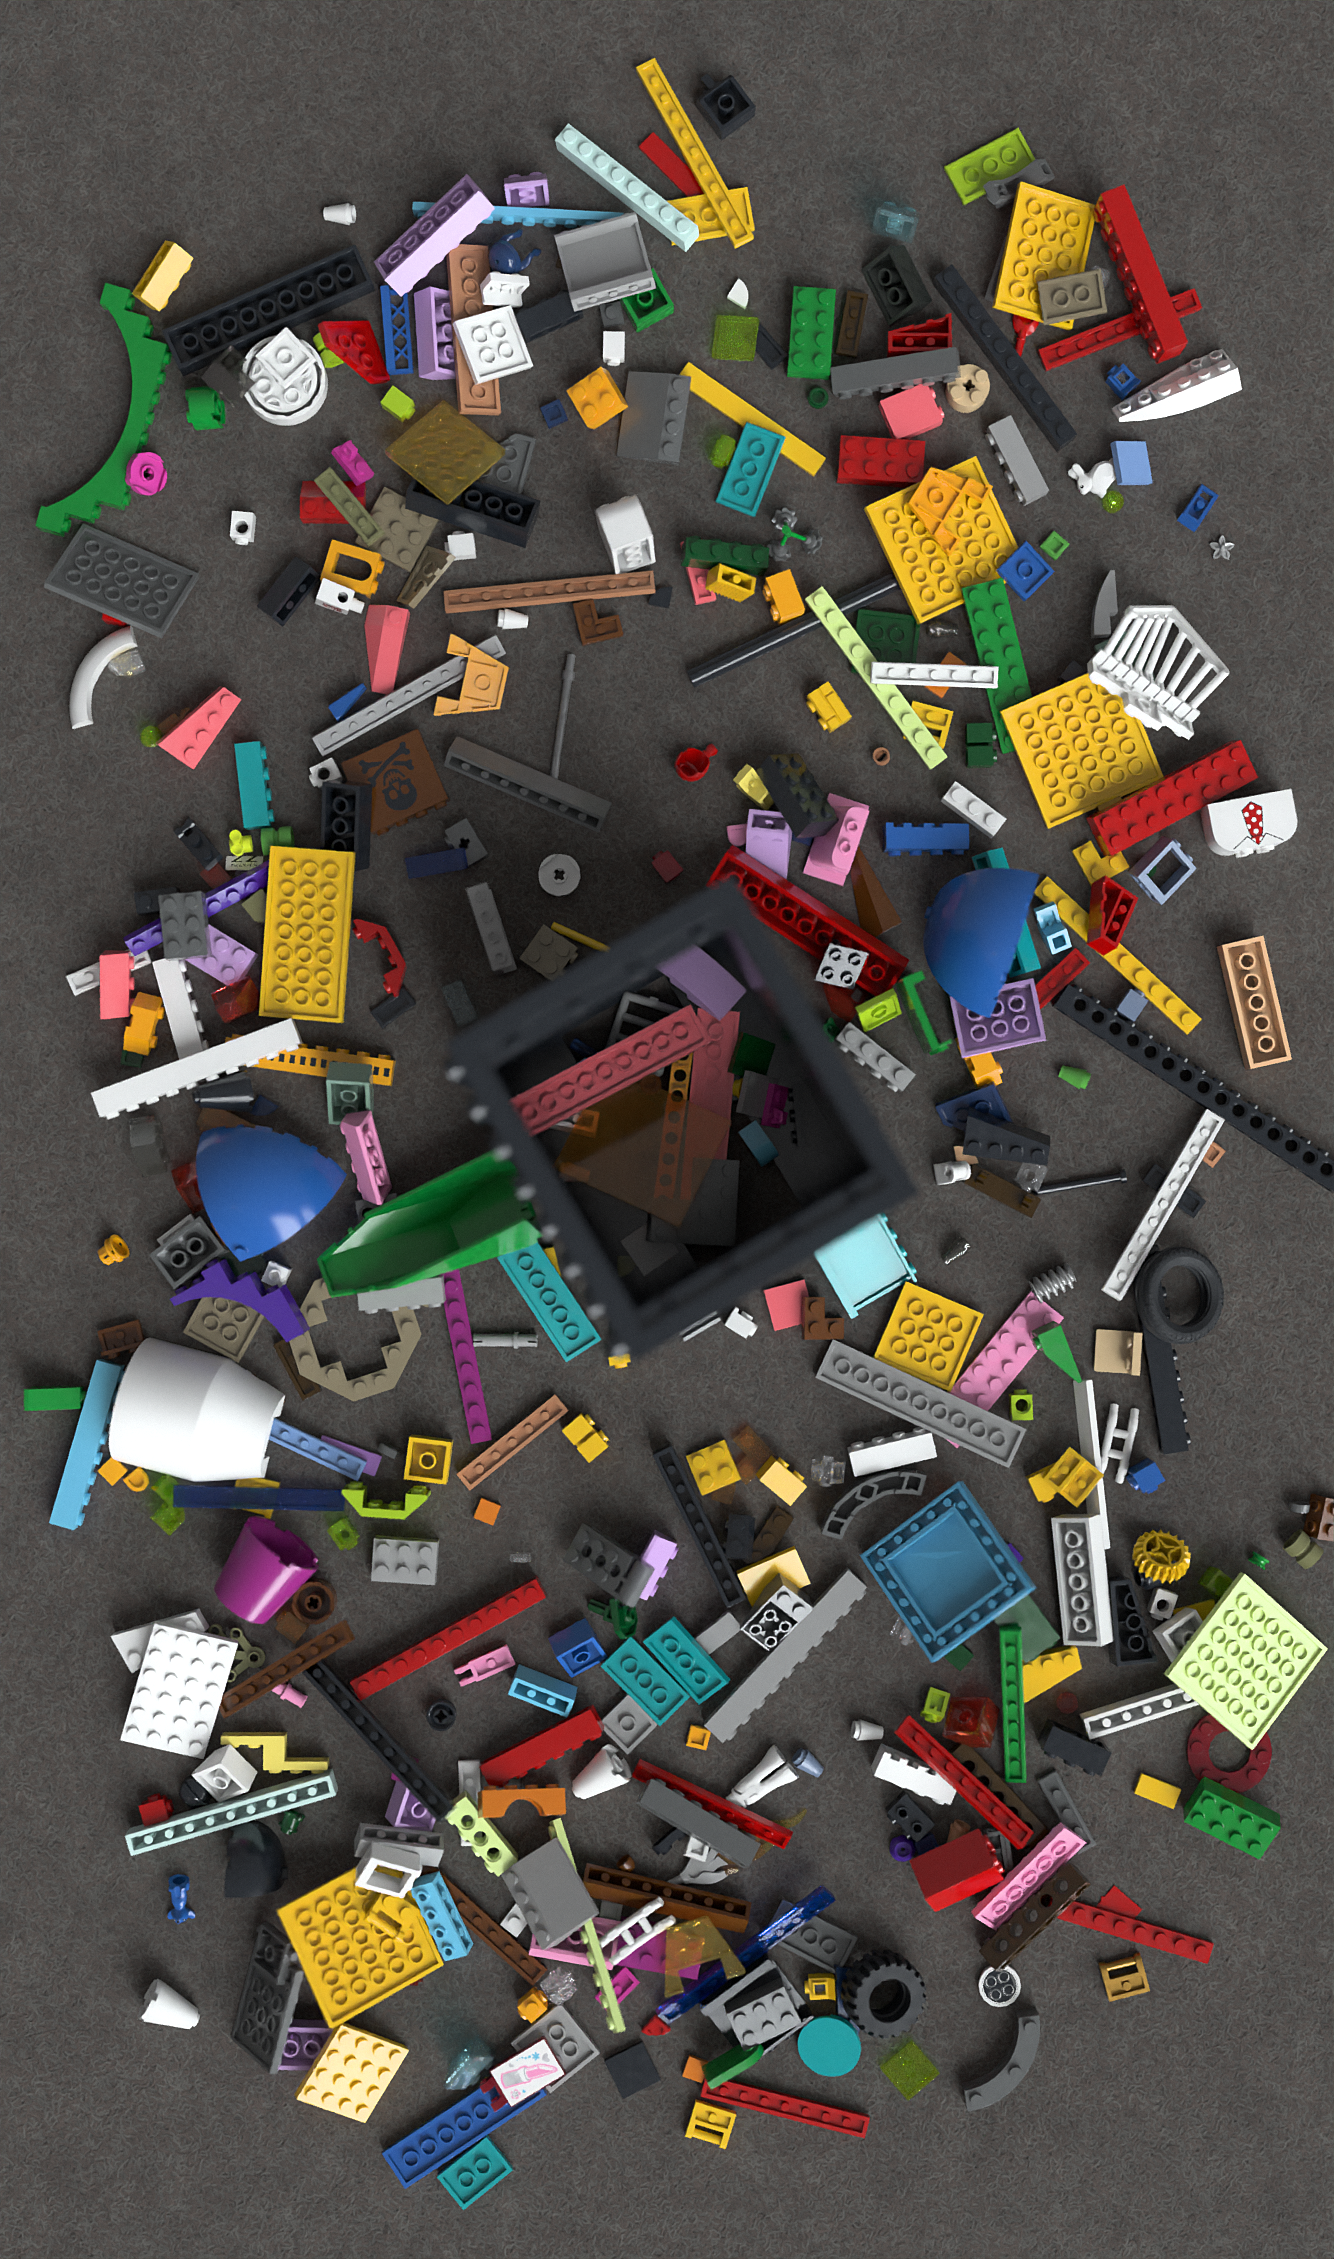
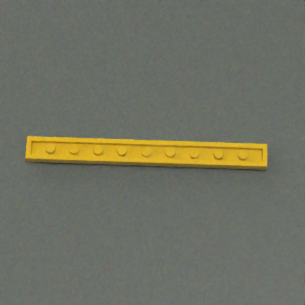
M653 58L637 66L636 72L733 247L737 248L753 240L754 235L657 61Z
M1047 876L1034 890V894L1044 904L1053 901L1056 904L1059 917L1087 942L1089 914ZM1120 943L1115 950L1104 956L1101 955L1136 989L1143 992L1145 997L1186 1035L1202 1020Z

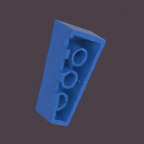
M885 823L883 826V853H888V856H901V852H909V856H921L922 852H930L931 856L943 855V852L950 851L951 855H964V851L969 850V824L942 823L939 826H935L932 823L918 824V827H914L912 823L898 824L897 827H893V823Z

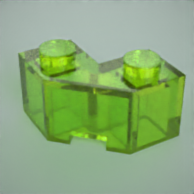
M163 1474L150 1489L165 1503L150 1519L164 1533L170 1536L185 1520V1489L170 1475Z

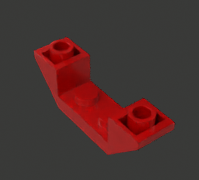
M360 919L353 920L355 927L352 930L358 940L362 938L364 944L380 936L377 940L381 948L388 950L390 956L387 958L393 968L397 967L383 975L385 982L382 984L388 994L392 992L394 998L397 997L407 967L386 927Z

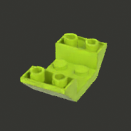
M350 1481V1484H346L342 1489L343 1496L361 1516L405 1519L424 1503L431 1493V1490H426V1486L415 1485L406 1493L404 1505L403 1501H391V1504H383V1500L371 1499L370 1502L366 1503L368 1486H364L361 1481Z

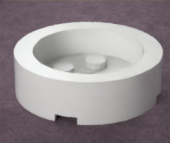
M276 336L268 337L257 343L245 357L246 360L240 374L243 393L254 412L264 420L283 426L302 423L311 418L320 409L326 398L328 389L326 370L315 349L304 340H299L315 357L316 361L284 389L255 356Z

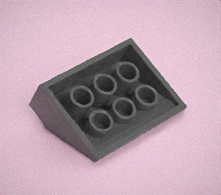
M629 371L625 401L629 407L624 409L622 414L617 457L679 466L691 386L690 376Z

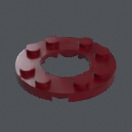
M1208 1713L1194 1725L1188 1737L1186 1754L1191 1771L1199 1781L1205 1776L1237 1793L1251 1789L1262 1780L1270 1766L1272 1747L1267 1731L1253 1750L1249 1748V1757L1243 1767L1231 1772L1222 1771L1211 1762L1209 1747L1215 1736L1229 1730Z

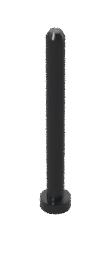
M1120 1169L1119 1173L1038 1186L1033 1189L1035 1195L1118 1181L1121 1184L1127 1183L1125 1169Z

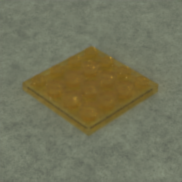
M443 400L387 447L385 455L448 505L505 455V449Z

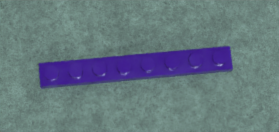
M269 860L206 893L208 917L268 886ZM161 918L123 937L124 942L134 956L163 942Z

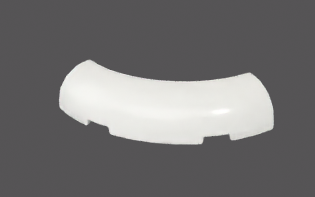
M132 626L119 629L102 639L90 650L80 664L70 693L69 707L72 729L93 724L91 700L94 685L104 667L112 659L131 648L137 647Z

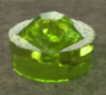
M1117 491L1106 493L1102 499V506L1108 513L1118 512L1124 504L1123 496Z
M148 726L140 733L141 743L148 748L158 746L155 743L162 738L161 731L155 726Z

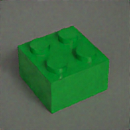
M653 268L651 270L656 286L655 289L618 299L637 333L674 313V304Z

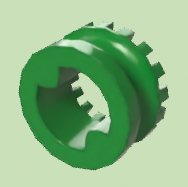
M1253 1551V1557L1248 1560L1255 1565L1257 1563V1566L1265 1570V1564H1269L1270 1561Z

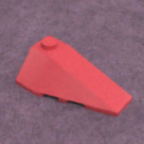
M369 605L364 626L372 692L387 695L394 691L410 617L408 609L390 605Z

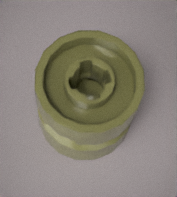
M1302 1529L1294 1532L1282 1548L1291 1557L1296 1556V1562L1305 1570L1312 1567L1324 1552L1316 1542H1310L1309 1536Z

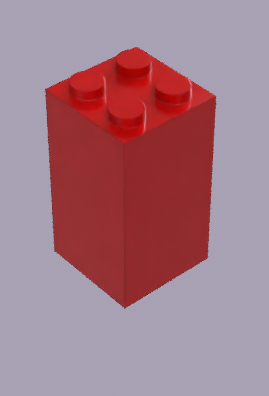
M979 1828L910 1860L923 1896L935 1912L1004 1881L1002 1872H1005L995 1854L997 1853L992 1841L989 1840L988 1835H983Z

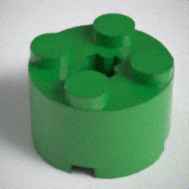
M218 385L192 387L185 391L186 400L189 402V410L186 411L188 423H193L194 429L197 431L224 427L222 424L226 422L224 400L220 401L219 394H222V391Z

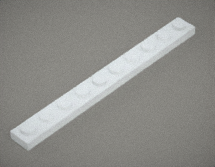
M1208 1109L1204 1110L1103 1285L1102 1291L1118 1301L1122 1300L1225 1121L1223 1118Z

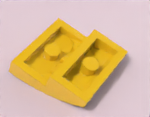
M1069 1447L1043 1480L1078 1508L1104 1474Z

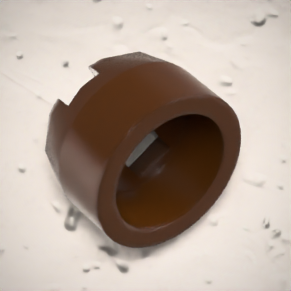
M626 1854L618 1860L616 1866L620 1871L631 1873L635 1868V1862L629 1854Z

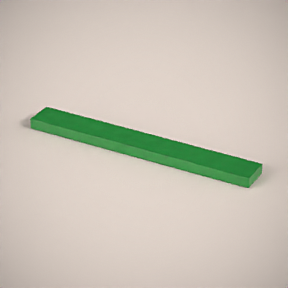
M1000 1626L1005 1782L1027 1783L1022 1627Z

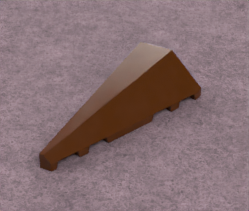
M858 845L850 873L861 929L877 937L901 924L902 921Z

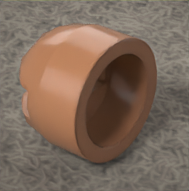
M883 747L877 748L873 753L874 762L880 766L886 765L890 760L889 751ZM885 753L886 756L884 757V759L881 762L878 761Z

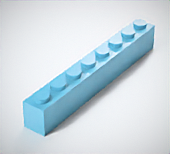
M101 1358L96 1360L49 1521L50 1524L75 1530L84 1521L83 1507L88 1505L91 1493H88L90 1485H93L96 1480L97 1473L94 1472L96 1464L99 1465L103 1453L100 1452L102 1444L105 1445L109 1432H106L108 1424H111L112 1408L117 1398L119 1383L122 1382L126 1372L123 1371L125 1365Z

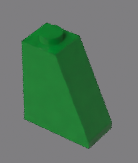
M32 1386L24 1389V1411L83 1408L87 1391H84V1386Z

